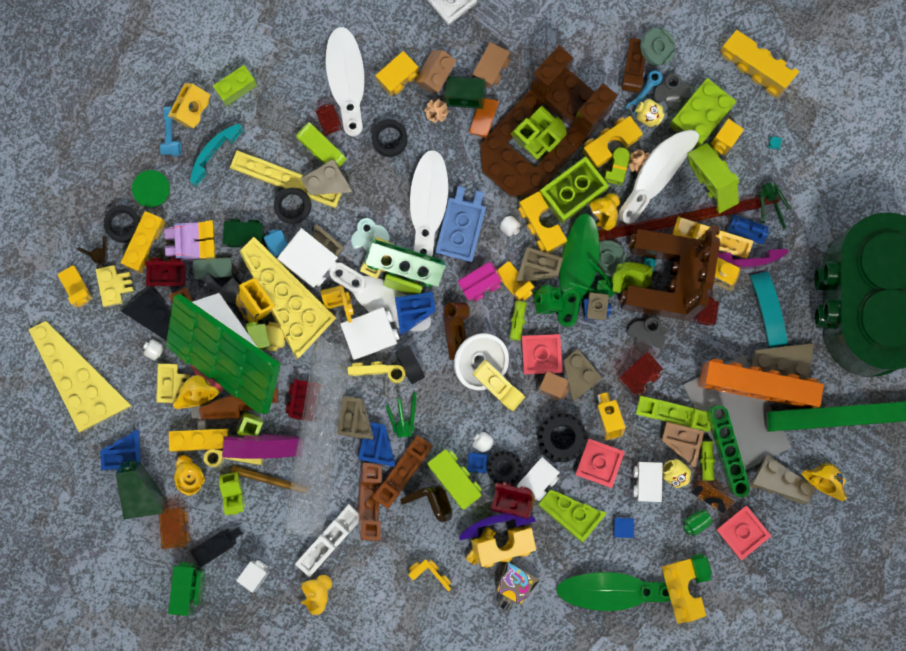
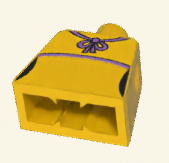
M256 278L239 285L236 305L243 314V318L249 323L265 318L275 308L274 303Z

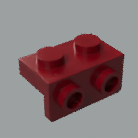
M150 258V261H145L147 287H185L186 264L181 259L169 258V261H162L161 258Z
M294 379V383H290L289 394H291V401L287 402L285 410L289 418L313 421L318 383Z
M502 482V484L495 483L496 493L491 510L529 519L536 498L531 489L523 486L516 488L506 482Z

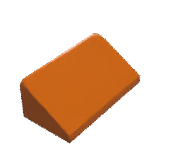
M485 98L484 109L476 110L469 130L470 134L487 138L499 101Z

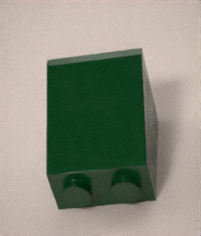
M135 460L123 462V465L116 472L123 519L163 514L167 506V500L142 463H135Z

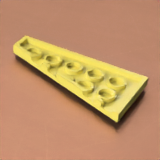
M253 237L239 252L252 277L257 279L274 303L275 308L271 312L297 360L336 317Z
M47 321L29 329L78 432L81 433L132 407Z

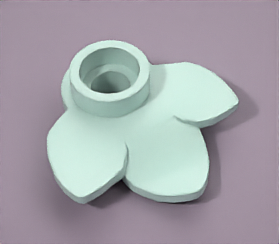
M363 218L358 222L357 231L352 235V246L354 249L363 246L367 251L371 238L375 239L378 236L389 241V234L383 226L375 225V222L369 218ZM365 224L370 225L369 231L363 230Z

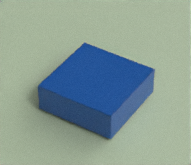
M469 453L467 471L486 474L488 454Z
M614 518V537L634 538V518Z

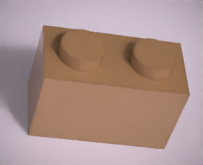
M490 42L472 74V79H485L486 87L491 90L494 85L498 86L502 79L500 74L503 68L506 70L511 62V59H509L510 52Z
M432 50L415 83L427 92L439 93L457 60L443 50Z
M547 371L537 392L559 401L561 398L564 399L570 386H567L568 380Z

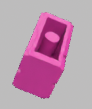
M490 261L457 280L468 301L474 300V302H477L485 297V292L490 290L492 293L501 288L500 284L503 282V279L493 262Z

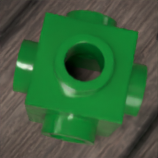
M552 285L540 286V290L533 292L536 314H553L563 310L560 288L552 287Z

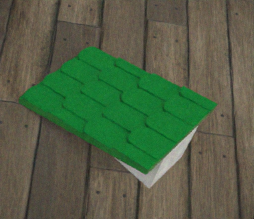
M220 293L193 302L181 294L175 295L173 297L166 347L186 364L190 363L207 378H212L232 396L240 398L255 412L262 413L263 415L269 413L281 364L255 345Z

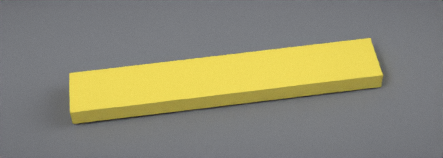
M236 150L230 165L232 170L282 189L300 188L308 194L311 200L335 209L342 193L310 195L300 179L304 175Z

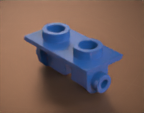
M733 214L727 232L763 245L765 238L769 234V227Z

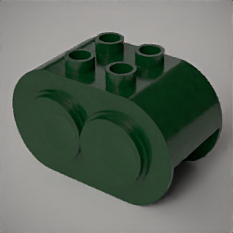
M888 212L877 213L863 218L839 235L828 247L823 259V267H817L814 274L815 289L823 290V305H817L815 308L816 328H823V339L826 349L840 367L850 373L864 377L883 376L898 369L906 368V216Z

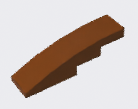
M275 388L272 403H279L278 388ZM234 396L216 400L199 408L201 419L240 418V411H254L240 398H235Z

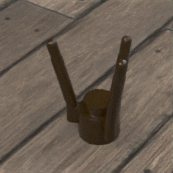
M104 235L102 238V249L96 248L89 252L83 248H77L78 251L88 255L93 262L98 264L96 266L97 269L103 268L104 263L108 260L106 253L108 251L107 237Z

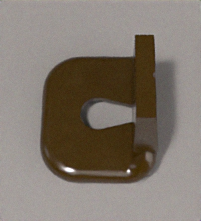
M433 485L422 488L400 499L401 504L404 505L427 496L433 513L439 522L444 523L452 519V509L444 489Z

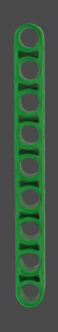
M906 402L766 412L767 432L906 422Z

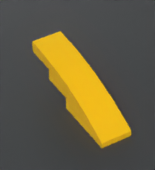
M678 217L672 235L698 239L710 226ZM720 230L719 235H716L717 238H720L719 250L726 253L731 252L733 255L747 259L753 241Z

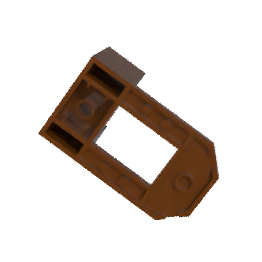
M560 45L533 73L530 90L480 145L482 173L509 197L531 196L543 189L611 113L618 95L604 83L594 91L572 73L570 68L574 57ZM544 104L571 128L566 133V136L535 168L509 146L508 143L513 138L511 132L524 119H529Z
M711 225L698 239L637 229L635 234H632L629 238L628 248L631 249L630 254L674 261L670 269V274L673 275V278L668 283L667 292L628 286L620 294L619 304H622L621 310L690 321L706 308L709 302L707 291L708 289L712 290L720 247V238H717L716 235H719L720 227Z

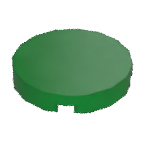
M147 170L137 175L134 179L132 194L138 204L143 207L156 208L164 204L169 198L170 184L162 173Z

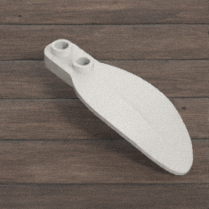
M339 27L331 33L328 40L326 71L331 92L341 107L344 131L347 135L356 137L363 130L360 102L364 92L363 61L352 33L346 28ZM350 104L354 106L352 111L347 110V106ZM351 123L356 124V128L354 130L349 128Z
M687 130L679 132L663 141L652 151L637 176L633 192L619 211L621 221L627 224L634 223L648 205L649 200L666 186L688 156V152L692 151L699 139V134L696 131Z
M433 150L426 152L420 159L413 176L410 192V212L416 230L414 251L420 253L421 249H426V255L431 257L433 255L435 232L443 219L448 198V177L445 162L442 156ZM423 230L429 232L427 237L422 236Z
M337 263L334 269L329 272L330 278L351 291L356 300L369 313L381 308H385L386 311L389 310L393 319L390 324L399 328L395 297L408 296L409 294L385 287L383 279L362 276L348 266ZM341 270L343 275L338 277L335 272ZM358 280L359 285L353 286L352 281ZM428 317L409 331H424L428 329L431 325V318Z

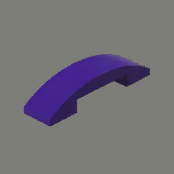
M508 514L496 515L480 520L468 527L459 536V540L479 536L477 528L514 519L516 526L536 521L531 516L529 519Z

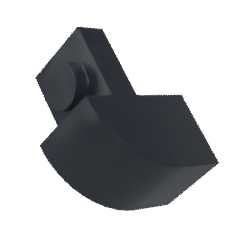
M210 272L203 278V285L210 292L214 291V294L220 293L227 304L236 301L238 287L242 283L234 275L224 285Z

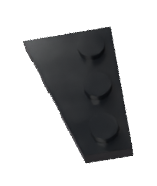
M150 287L123 308L121 312L168 341L167 335L171 312Z

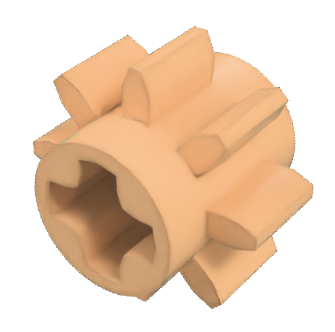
M439 99L435 102L430 100L424 110L427 119L434 123L438 120L443 122L449 113L446 103Z
M637 150L631 154L629 158L630 163L628 164L631 171L636 170L637 173L640 172L650 155L649 152L645 154L644 151Z

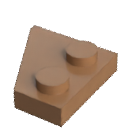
M666 422L661 440L692 467H695L704 431Z

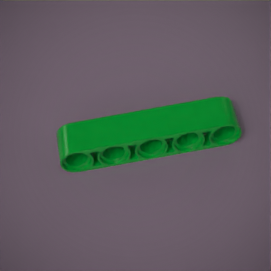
M712 405L708 408L707 416L728 489L737 497H745L750 492V485L729 412L724 406ZM720 409L722 414L720 418L716 419L714 412ZM725 427L727 434L721 437L719 432L721 428ZM731 446L732 453L726 456L725 449ZM736 464L738 468L737 472L731 474L730 468L732 465ZM742 483L743 489L740 492H736V485Z

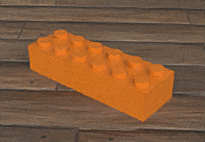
M712 359V361L702 364L698 387L805 409L821 406L824 384L818 383V379H799L800 376L794 374L782 376L780 375L781 372L774 370L762 372V368L754 366L742 368V364H723L724 361L720 359Z

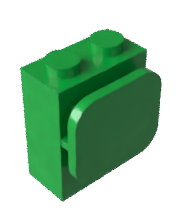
M179 562V565L173 567L168 614L190 616L194 614V606L202 605L206 577L205 570H199V567H194V563Z

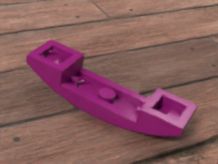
M769 250L766 252V258L732 260L731 252L718 253V258L740 269H754L778 261L789 253V250Z

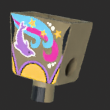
M506 562L496 592L503 595L497 606L508 611L513 601L521 605L540 580L515 565Z

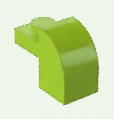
M543 106L529 118L541 133L536 140L548 152L566 136V127L559 117L555 119Z
M526 118L511 132V135L520 147H523L535 160H538L546 149L536 140L540 131Z
M634 262L618 264L616 273L612 277L613 291L620 293L628 286L647 288L651 285L653 267Z
M233 472L219 475V487L223 498L224 514L236 515L243 512L245 499L239 473Z

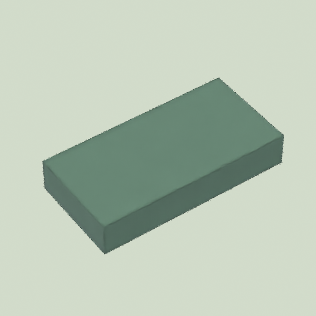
M232 258L193 260L194 280L203 279L209 272L215 278L232 277Z

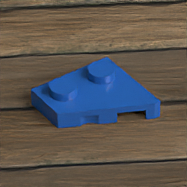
M433 292L395 297L400 335L405 334L436 312Z
M370 422L373 440L362 439L358 460L395 467L386 426Z
M139 430L133 431L114 444L100 450L101 470L119 469L123 462L135 460V463L141 462Z

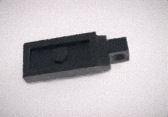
M240 527L231 532L227 528L190 552L201 568L233 548L237 544L235 539L241 536L243 532Z

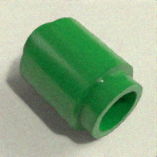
M703 509L696 511L683 520L684 525L682 527L689 536L695 537L708 528L713 521L708 512Z
M703 553L692 555L691 561L696 577L693 579H696V583L712 580L708 556L704 557Z

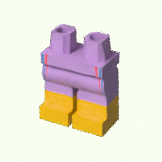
M213 220L198 223L174 224V227L164 229L166 240L175 239V246H165L166 257L179 258L181 261L216 259Z

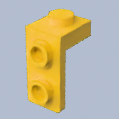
M509 261L497 270L503 279L502 283L517 301L522 299L525 301L533 295L534 286L530 281L528 283H516L519 272Z
M71 266L58 273V277L69 295L68 300L71 305L82 307L92 299L75 266Z
M343 285L321 290L324 306L327 309L344 305L348 323H351V315H354L349 292H344Z
M425 559L420 564L417 561L409 568L411 572L408 575L412 580H415L429 568L447 591L451 590L449 586L451 582L445 575L441 577L438 574L437 570L439 568L432 560L428 562Z

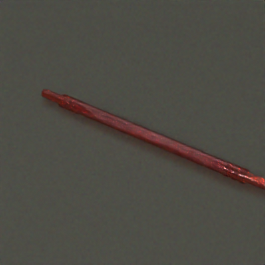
M779 196L777 200L769 202L767 201V198L765 199V205L780 202ZM756 197L739 201V204L721 213H718L717 206L617 226L608 231L604 229L598 230L599 241L635 234L637 229L652 231L675 226L678 217L696 222L761 208V199Z

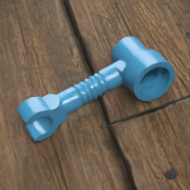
M653 70L648 74L647 83L633 102L627 104L626 110L630 105L637 107L652 87L658 86L662 82V74L659 71ZM654 74L659 77L656 81L651 78Z
M164 107L165 143L160 144L161 155L181 156V142L173 141V119L168 117L171 107Z

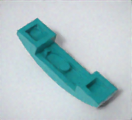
M240 124L223 130L203 148L191 173L190 182L195 188L208 174L203 167L226 140L233 144L242 134L244 129Z
M769 272L750 275L753 292L756 294L765 327L764 333L768 348L788 345L779 299Z

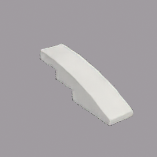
M348 504L295 565L310 577L358 524V510L351 504Z

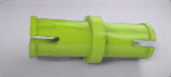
M515 301L513 317L510 319L512 323L510 340L521 341L523 325L526 322L524 319L526 302Z
M702 442V459H700V463H702V481L715 480L714 463H716L715 459H713V442Z

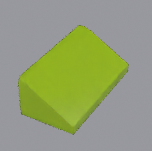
M386 274L383 284L385 287L409 295L421 294L423 288L422 283L408 281L404 277Z

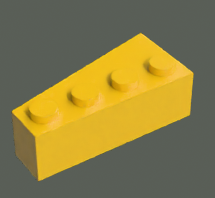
M738 30L733 33L720 50L725 60L732 61L737 65L736 67L740 72L751 76V80L754 83L761 84L766 88V92L773 97L779 98L800 72L796 68L791 70L786 67L787 62L781 58L779 60L772 58L771 52L767 49L757 48L755 41Z

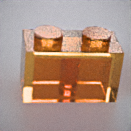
M185 508L165 509L163 514H159L161 549L188 547L190 531L186 530V523H189L188 511H185Z

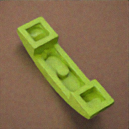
M641 395L639 397L636 415L710 432L711 427L707 411Z

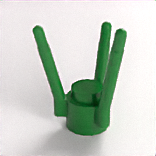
M589 259V263L603 278V280L598 281L597 290L573 282L570 283V286L591 293L609 295V298L613 297L616 293L613 291L611 279L605 275L592 259Z
M413 392L410 425L408 421H404L400 398L397 399L400 422H397V425L389 405H386V410L393 426V433L397 434V438L412 436V431H415L416 392Z

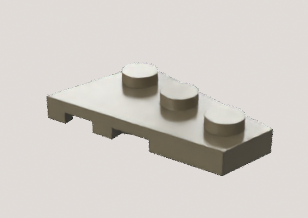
M814 343L753 351L751 366L762 368V372L774 370L781 372L780 375L782 376L794 374L800 376L799 379L807 380Z
M768 455L764 458L750 485L752 488H761L766 490L767 493H776L782 495L785 499L803 505L809 503L815 487Z

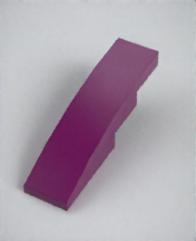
M264 433L262 436L243 435V438L224 436L222 458L268 459L299 456L302 438L299 436Z

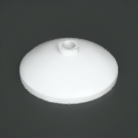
M487 333L476 334L466 339L458 348L454 358V370L459 381L473 390L487 389L472 375L484 360L488 361L504 376L509 363V355L505 344L496 336Z

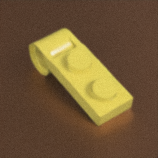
M486 360L472 373L482 385L512 412L526 398Z
M371 362L370 366H363V363H352V367H348L349 376L388 374L389 380L394 384H400L405 379V370L399 365H383V362ZM396 369L402 372V377L398 380L391 377L392 371Z
M210 449L204 454V462L210 467H219L224 459L262 466L264 459L222 458V451ZM212 453H216L219 457L215 464H211L209 461V456Z

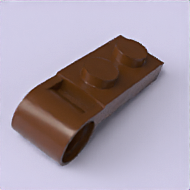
M630 38L621 90L640 94L646 60L641 53V39Z
M449 302L444 308L449 360H454L458 348L466 340L463 320L468 318L470 308L464 302Z

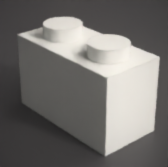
M541 457L516 487L520 488L523 486L531 489L536 497L535 500L540 501L546 494L544 490L547 486L550 485L552 487L559 480L557 475L560 472Z
M638 462L637 466H634L633 477L636 478V486H633V497H636V501L662 502L663 463Z
M260 560L250 561L237 579V582L252 593L256 592L270 573L267 570L268 566Z

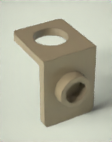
M589 293L587 318L605 321L609 295Z

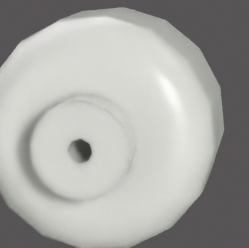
M507 216L501 221L500 229L506 236L517 235L521 224L515 217Z
M151 339L149 343L145 342L143 349H145L144 355L152 360H156L164 349L163 344L154 339Z
M486 432L477 433L473 437V440H475L473 447L481 453L489 451L493 445V438Z

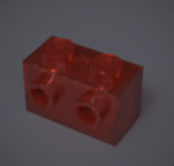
M647 352L617 380L632 396L636 393L640 396L647 389L645 385L648 382L652 381L654 383L662 376L659 372L663 368Z

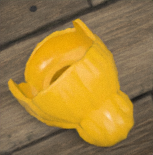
M609 193L604 198L595 199L590 203L592 212L600 220L596 225L601 226L607 231L614 228L618 218L617 207L620 205V199L616 194Z
M181 455L175 463L174 482L176 489L180 493L190 497L202 488L205 477L201 468L193 463L191 458Z
M320 575L316 580L302 583V590L306 600L302 601L301 604L306 605L311 615H319L325 610L328 602V590L332 588L331 578L327 575Z

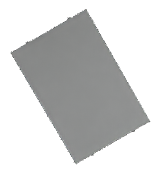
M744 355L726 363H739L743 365L742 368H750ZM696 377L694 380L683 385L695 409L708 411L710 406L717 404L724 406L728 410L745 470L763 462L767 455L773 457L791 448L784 431L767 432L766 412H773L768 401L698 387L700 377ZM720 409L714 412L716 419L720 418L722 414ZM725 427L721 428L719 432L721 437L727 434ZM710 429V432H707V434L711 442H713V446L718 454L713 433ZM731 446L725 449V454L728 456L732 453ZM736 464L731 466V474L737 472L738 468Z

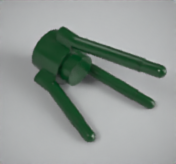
M775 182L767 183L761 187L762 191H759L762 223L766 221L765 199H767L768 202L773 201L783 229H786V224L777 201L778 195L788 210L790 206L782 194L779 185H776Z

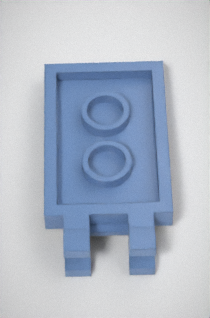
M458 186L455 199L449 198L435 253L472 263L486 210L485 206H481L484 192L476 191L474 201L463 199L465 188Z

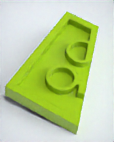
M550 490L538 504L543 511L581 543L586 540L607 514L553 490Z

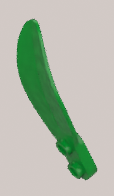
M589 214L580 215L574 222L562 254L563 260L560 267L559 281L562 291L563 310L558 312V321L566 328L573 327L577 323L581 301L588 293V291L570 286V283L573 282L590 288L597 271L589 263V259H592L597 265L599 263L600 242L598 228L593 217ZM571 297H575V301L573 303L569 302V299ZM570 315L571 320L565 321V317Z
M595 572L573 576L562 581L556 590L558 596L567 603L596 611H619L638 606L643 602L670 601L669 592L666 596L662 594V591L667 589L666 582H643L633 576L613 572ZM647 588L649 594L644 596L643 590Z

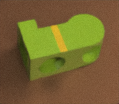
M617 148L614 151L611 172L606 171L604 180L607 183L622 186L630 156L627 149Z

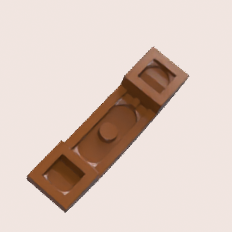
M417 435L372 499L386 509H389L433 446Z
M362 463L358 496L360 540H381L379 503L372 498L382 483V464Z

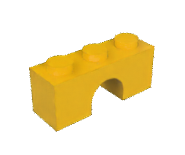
M631 116L626 119L624 117L620 118L614 123L616 126L611 129H604L599 134V138L596 140L592 138L584 144L585 147L582 152L595 169L611 160L613 155L608 149L610 141H619L625 148H628L641 139L643 133Z
M540 191L519 202L518 206L520 208H518V212L522 219L526 218L529 223L527 228L531 235L535 234L538 239L536 244L540 251L550 253L567 243V239L558 224L551 228L543 227L540 224L539 216L547 212L549 208Z
M144 212L121 260V264L124 267L140 274L143 273L145 261H148L150 258V248L155 239H159L166 224L162 218L149 212Z
M230 430L169 431V451L222 450L224 436L230 437Z
M524 524L507 529L509 539L503 547H497L495 538L490 535L471 540L476 563L481 567L488 568L494 566V563L499 561L508 562L513 559L512 557L530 555L532 551H536L532 528Z
M691 559L661 566L677 624L691 622L707 616L702 597L693 598L688 590L689 581L696 578Z

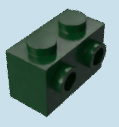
M448 77L444 95L446 105L448 107L484 109L487 93L486 81L480 78Z
M229 219V221H224L222 243L224 247L243 248L253 237L263 245L264 225L259 220L241 222L240 219Z

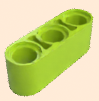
M310 122L295 135L322 164L334 158L338 167H341L347 161L346 157Z

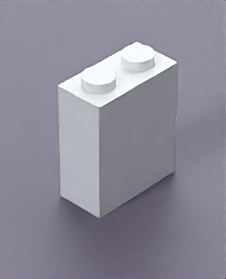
M301 228L277 257V260L314 288L315 285L319 287L325 280L323 275L327 270L331 272L337 265L335 260L338 257Z
M385 308L351 319V323H348V321L340 323L353 360L398 344L397 340L400 339L396 328L392 329L390 324L393 321L389 310L386 311Z

